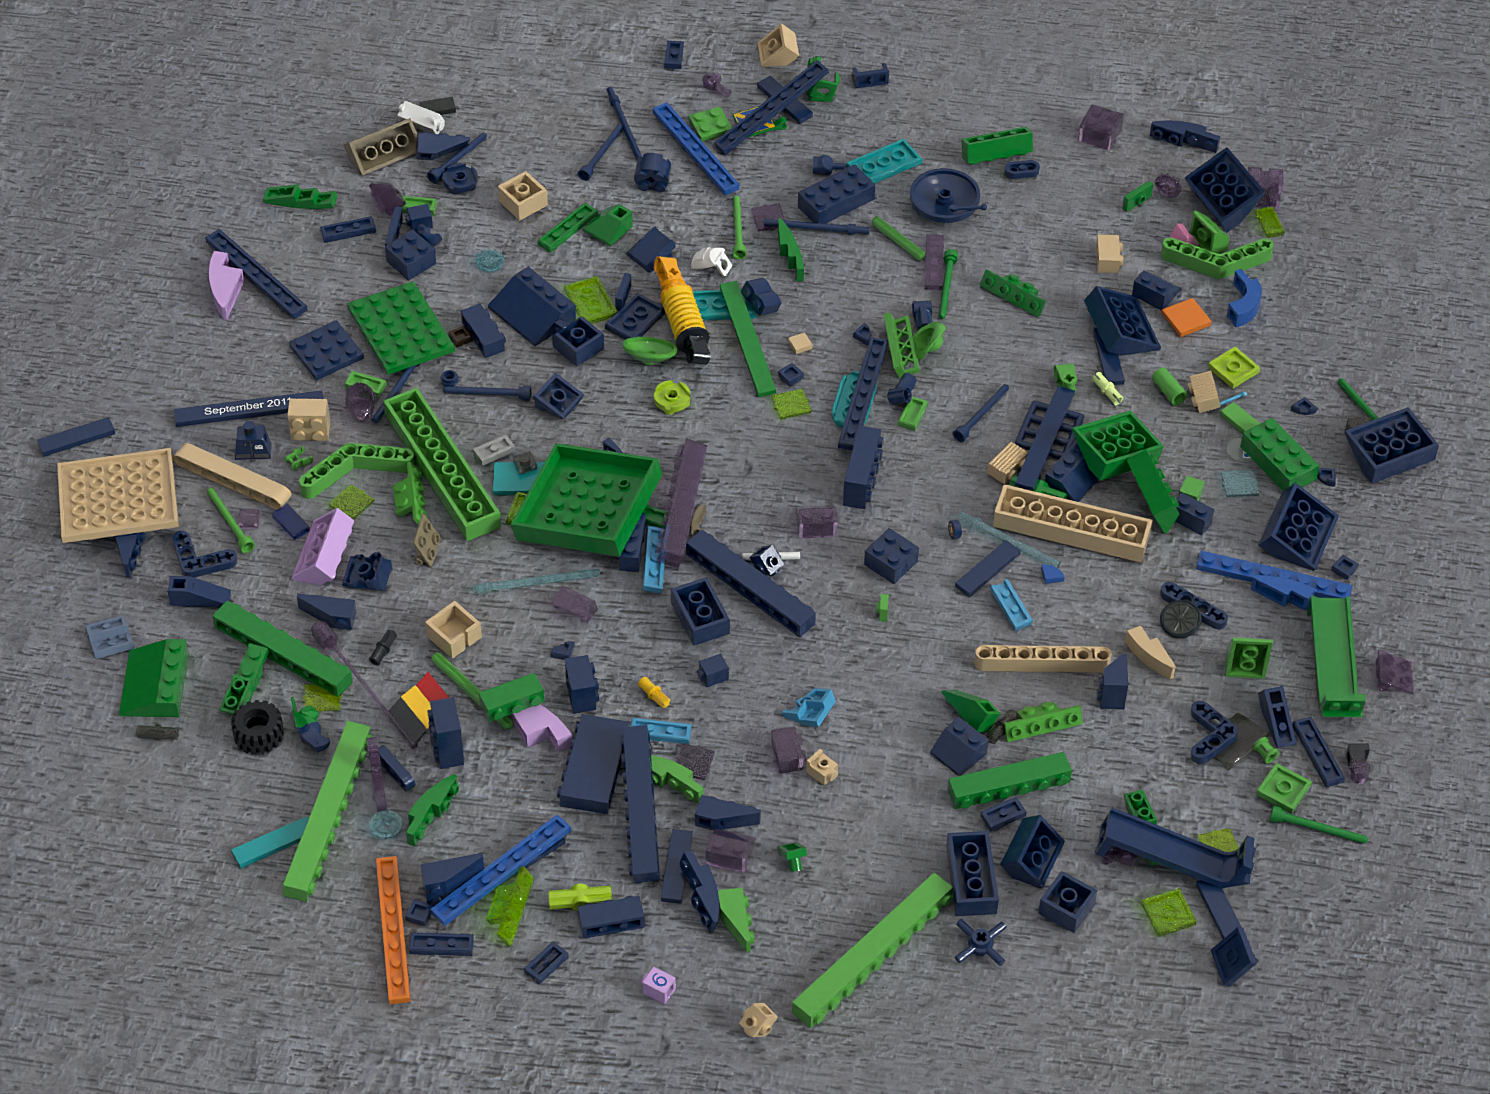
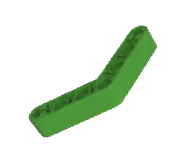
M1170 237L1163 240L1161 257L1163 260L1216 279H1222L1235 274L1236 270L1242 269L1244 271L1270 261L1274 243L1270 239L1264 238L1228 252L1217 254Z
M347 443L300 477L301 495L305 499L316 497L354 468L408 473L407 462L410 461L415 465L414 452L408 448Z

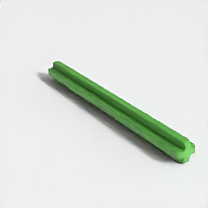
M436 652L432 655V662L480 705L479 693L482 691L441 653ZM509 716L496 720L506 730H509L514 725V721Z

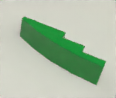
M296 184L268 187L262 200L264 203L291 208L329 209L334 208L338 195L335 191L319 193L317 188L300 189L299 185Z
M780 218L778 219L780 256H787L788 269L796 270L797 282L804 281V265L799 246L791 230Z

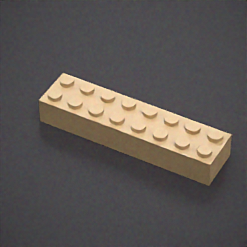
M1005 484L995 509L993 527L1141 563L1152 526L1151 519Z

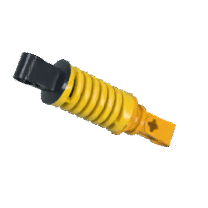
M657 256L654 261V270L661 285L660 302L669 320L676 340V346L678 350L685 352L688 363L707 365L710 361V351L707 347L710 336L701 318L692 287L687 285L682 278L675 258Z

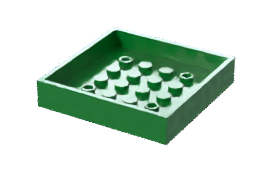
M555 443L511 522L515 539L620 557L662 476L658 458Z

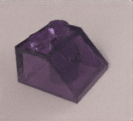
M834 505L796 507L799 539L837 536L838 520Z
M715 829L710 835L706 848V864L746 873L756 837Z

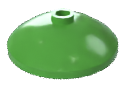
M632 337L623 341L625 352L647 365L663 362L677 354V346L664 339Z

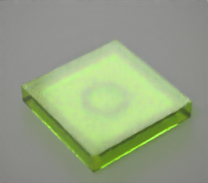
M1180 888L1141 901V905L1158 937L1197 924V920Z

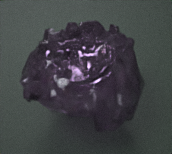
M355 383L346 392L345 405L348 411L354 413L359 420L364 421L367 416L371 418L374 412L376 394L365 383Z

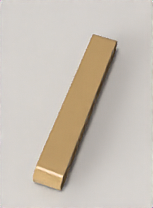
M184 443L173 456V461L178 466L276 510H280L292 495L291 491L284 485L189 443Z
M981 645L976 649L974 665L980 671L1103 673L1104 668L1111 662L1112 653L1106 647Z

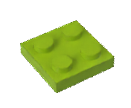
M1236 346L1208 363V368L1232 389L1260 373V367Z

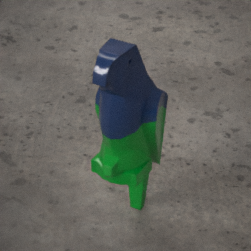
M292 696V711L296 730L301 741L309 745L317 753L326 750L330 745V739L321 735V727L317 721L319 712L311 705L301 708L298 712L295 699Z

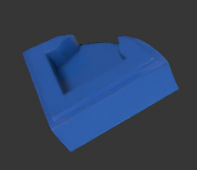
M1041 565L1045 584L1064 581L1065 576L1058 568L1051 565Z

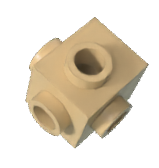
M753 1003L751 1007L744 1011L743 1018L739 1024L744 1028V1032L748 1036L764 1037L772 1030L771 1026L778 1016L765 1003Z

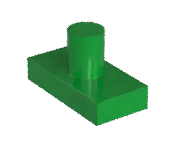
M798 842L777 846L778 854L788 860L791 872L802 869L800 857L807 856L806 847Z

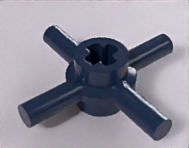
M963 919L958 920L956 925L969 937L968 947L955 956V960L958 963H961L972 954L977 956L987 954L999 966L1005 963V959L992 948L993 938L1007 928L1004 922H1000L989 931L985 929L974 931Z

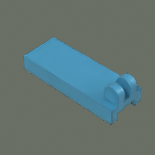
M1008 579L996 586L995 584L991 585L990 591L1014 631L1032 625V618Z

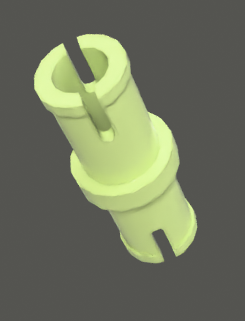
M1101 372L1096 373L1100 380L1094 375L1092 381L1101 389V393L1106 395L1114 405L1120 404L1116 397L1122 402L1123 396L1114 388V384L1109 382Z

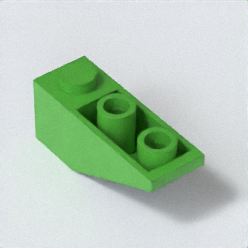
M743 888L718 890L721 921L746 952H751V944L754 943V933L749 931V926L752 925L751 914L746 913V908H749L748 896H744Z

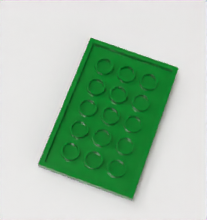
M414 281L347 303L349 312L387 375L455 352L454 344Z

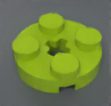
M673 380L664 381L655 388L654 403L667 415L682 411L690 405V389L682 382L678 384L673 383Z

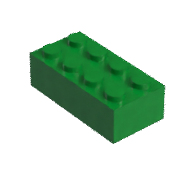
M1273 418L1243 432L1240 447L1282 491L1295 482L1299 486L1304 487L1317 479L1319 464Z

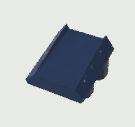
M654 226L626 252V255L647 272L654 271L656 257L672 258V250L676 246L673 239H669Z
M374 552L369 557H365L363 554L350 556L342 586L387 591L386 585L390 572L393 570L391 560L385 559L380 552Z

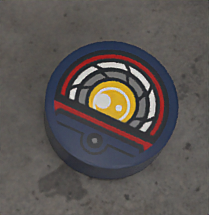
M950 520L948 524L949 535L951 539H959L962 535L961 524L958 520Z

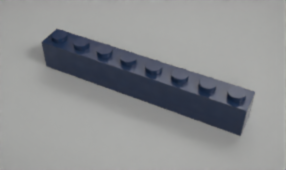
M701 530L686 542V555L799 638L815 625L816 612L812 607L802 603L798 597L791 595L783 586L772 581L768 575H764L754 565L747 563L739 554H735L725 544L717 541L713 535Z
M647 725L623 727L620 743L621 747H624L625 752L621 754L622 765L626 767V771L622 772L623 782L627 784V790H624V800L628 802V808H625L626 821L629 820L626 834L627 839L631 841V845H627L629 858L632 857V864H629V874L634 877L635 883L660 881L650 733Z

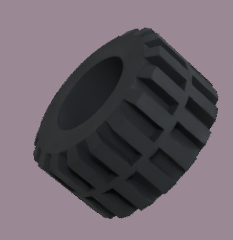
M255 700L253 703L249 701L246 702L247 705L244 706L242 704L239 706V710H235L234 716L231 718L233 737L240 750L243 749L245 753L251 752L252 755H256V753H260V755L265 754V751L271 752L273 747L277 748L279 742H282L284 735L279 709L275 708L274 704H268V701L264 700L263 702ZM256 725L265 726L257 730L250 729L251 727Z

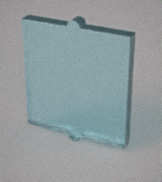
M1254 470L1221 472L1222 487L1225 489L1226 497L1259 496V481L1256 480Z

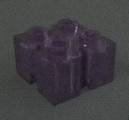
M1248 167L1247 171L1265 191L1264 196L1254 207L1258 208V205H1265V208L1279 209L1284 184L1283 169L1269 168V171H1262V168Z

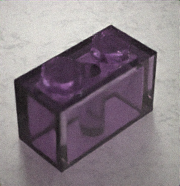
M795 726L771 730V743L779 774L803 770V762H806L805 750H801L802 738L801 734H797Z

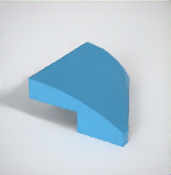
M814 688L806 696L795 701L797 706L793 709H784L782 715L803 725L819 727L836 700L831 689Z

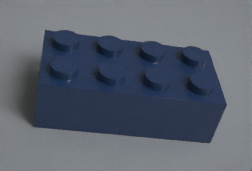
M854 164L799 191L798 208L813 223L826 224L874 200L876 184Z
M859 425L844 480L843 506L865 510L867 502H871L872 491L870 490L875 487L876 477L874 476L875 474L878 475L880 465L877 462L882 460L883 450L880 449L883 447L884 437H881V429Z
M989 831L947 833L946 850L951 886L953 887L955 916L997 914L999 898Z

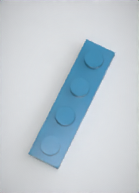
M648 526L646 530L642 590L661 594L663 590L667 529Z

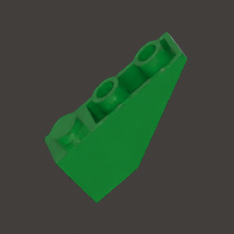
M956 689L942 690L941 692L947 702L958 711L959 716L964 718L978 732L990 731L1000 715V712L989 700Z

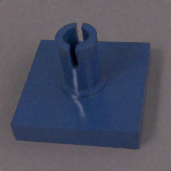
M1237 927L1211 949L1224 986L1230 987L1257 964V959L1252 952L1244 928Z

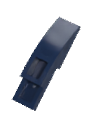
M1172 120L1153 121L1151 123L1150 137L1181 147L1183 143H1187L1217 153L1221 136L1206 132V126Z
M688 850L682 855L680 868L682 872L686 873L690 887L694 890L691 897L692 906L694 909H697L703 926H706L709 933L714 931L719 917V895L716 882L709 865L700 866L692 850Z

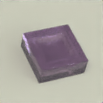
M240 509L238 526L240 528L258 529L259 509Z

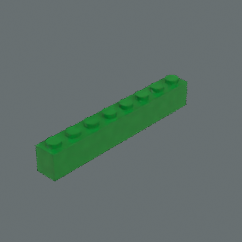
M227 600L212 615L216 629L246 646L251 643L268 648L267 658L337 698L353 683L351 670L347 666L335 662L330 656L319 653L314 647L305 645L300 639L289 636L284 630H279L272 626L270 622L259 619L254 613L245 611L238 604H233Z

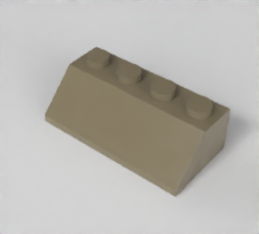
M411 118L344 144L351 163L362 176L416 154L417 132Z

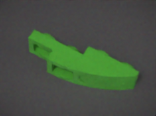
M651 755L653 784L663 788L668 783L672 789L684 794L688 800H693L699 804L701 796L704 795V787L693 781V771L674 761Z

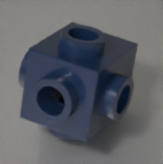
M773 545L762 546L749 557L758 571L770 577L777 574L779 568L784 565L781 555L775 550Z

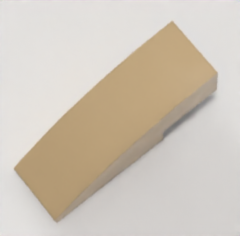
M1142 626L1127 630L1125 643L1139 660L1158 674L1168 679H1173L1176 666L1158 638L1150 640Z

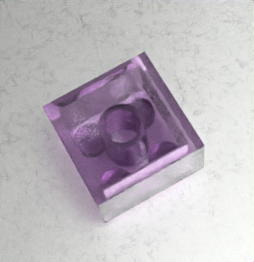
M1091 104L1079 126L1078 141L1110 151L1122 130L1124 114Z

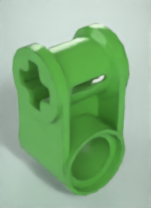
M1074 364L1054 365V377L1058 386L1075 390L1076 394L1075 384L1077 376Z

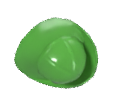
M935 321L923 326L913 335L918 360L924 358L928 352H935L942 346V334L946 330L945 325Z

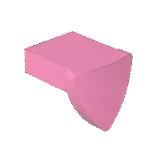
M1176 224L1170 237L1198 247V241L1189 234L1183 224Z

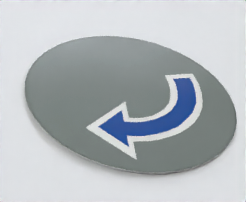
M1235 438L1228 443L1227 452L1233 459L1241 462L1252 461L1240 447L1241 438Z

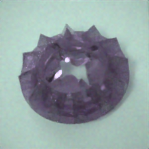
M1161 173L1155 180L1157 190L1170 198L1177 197L1181 193L1182 188L1179 184L1180 180H1176L1174 176L1171 177L1169 173Z

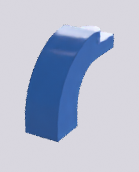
M1242 269L1235 271L1233 284L1242 294L1243 298L1229 303L1227 317L1235 327L1247 324L1257 315L1262 296V288L1258 279L1250 280V277Z

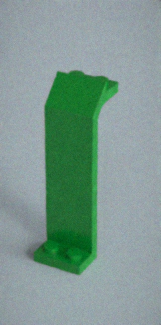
M1311 596L1307 606V616H1311L1318 708L1323 717H1363L1366 696L1365 694H1358L1350 596H1346V598H1315V596Z

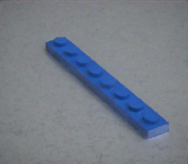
M667 102L652 108L655 117L725 196L740 189V184Z
M1200 551L1196 570L1252 582L1255 575H1269L1292 579L1315 588L1314 596L1318 598H1346V596H1350L1352 585L1206 551Z
M555 815L430 909L431 914L445 927L571 832V827L560 816Z

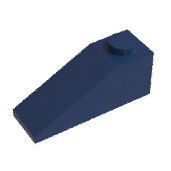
M297 593L299 609L332 628L352 630L357 612L355 600Z
M1283 686L1260 691L1258 697L1262 714L1276 748L1296 745V738Z

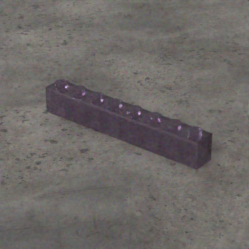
M687 438L683 445H679L677 450L679 458L676 459L674 464L676 472H673L670 481L673 483V486H670L667 495L670 497V500H667L664 508L667 514H664L661 524L664 527L660 529L658 539H661V541L657 543L655 553H657L656 562L675 568L679 567L684 557L707 445Z

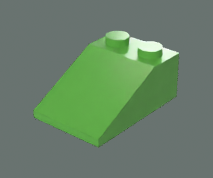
M1232 638L1227 645L1225 654V677L1265 679L1273 640Z

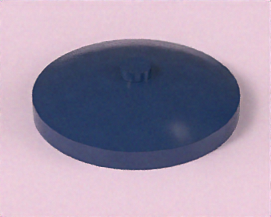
M948 168L933 169L922 173L913 181L910 189V201L916 212L926 219L941 223H953L970 217L977 209L952 212L950 210L951 205L979 206L980 189L973 178L961 171Z

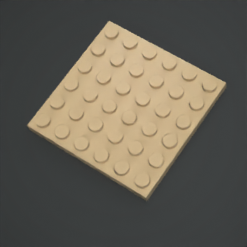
M171 448L57 463L61 537L63 543L179 527Z

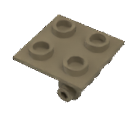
M424 514L421 516L413 540V544L417 549L414 560L418 565L427 563L432 568L441 538Z

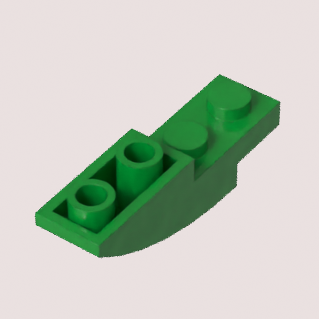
M249 643L237 674H233L219 711L234 715L235 710H239V706L242 704L244 706L247 705L246 702H249L262 677V668L269 653L268 648Z
M453 774L435 784L414 804L408 813L410 827L406 832L407 844L415 847L418 840H422L424 837L425 828L428 824L432 823L434 816L441 818L444 811H448L452 797L457 795L460 788L457 775Z
M1143 790L1124 794L1123 797L1128 814L1157 825V818ZM1149 860L1151 866L1159 864Z

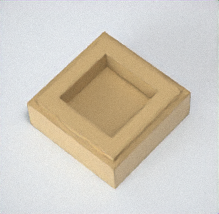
M805 332L788 338V343L795 354L812 349V343Z

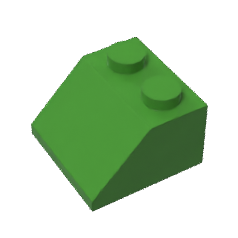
M1194 211L1189 234L1196 238L1199 247L1217 254L1227 251L1229 244L1228 235L1208 216Z

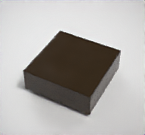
M465 326L448 332L456 348L473 342V337Z

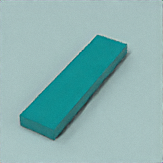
M308 818L299 819L231 849L232 855L240 869L299 843Z

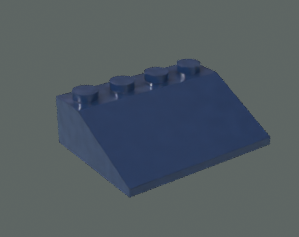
M1228 147L1184 177L1191 191L1226 233L1239 225L1265 194V191Z
M529 266L515 274L488 304L490 310L534 346H537L557 332L554 322L561 319L568 325L576 320V305Z
M1096 286L1085 298L1084 302L1109 353L1128 355L1161 349L1136 296Z
M1409 407L1345 431L1346 438L1361 471L1372 484L1435 460L1439 444Z
M1295 482L1281 493L1258 545L1273 557L1314 571L1318 566L1339 515Z

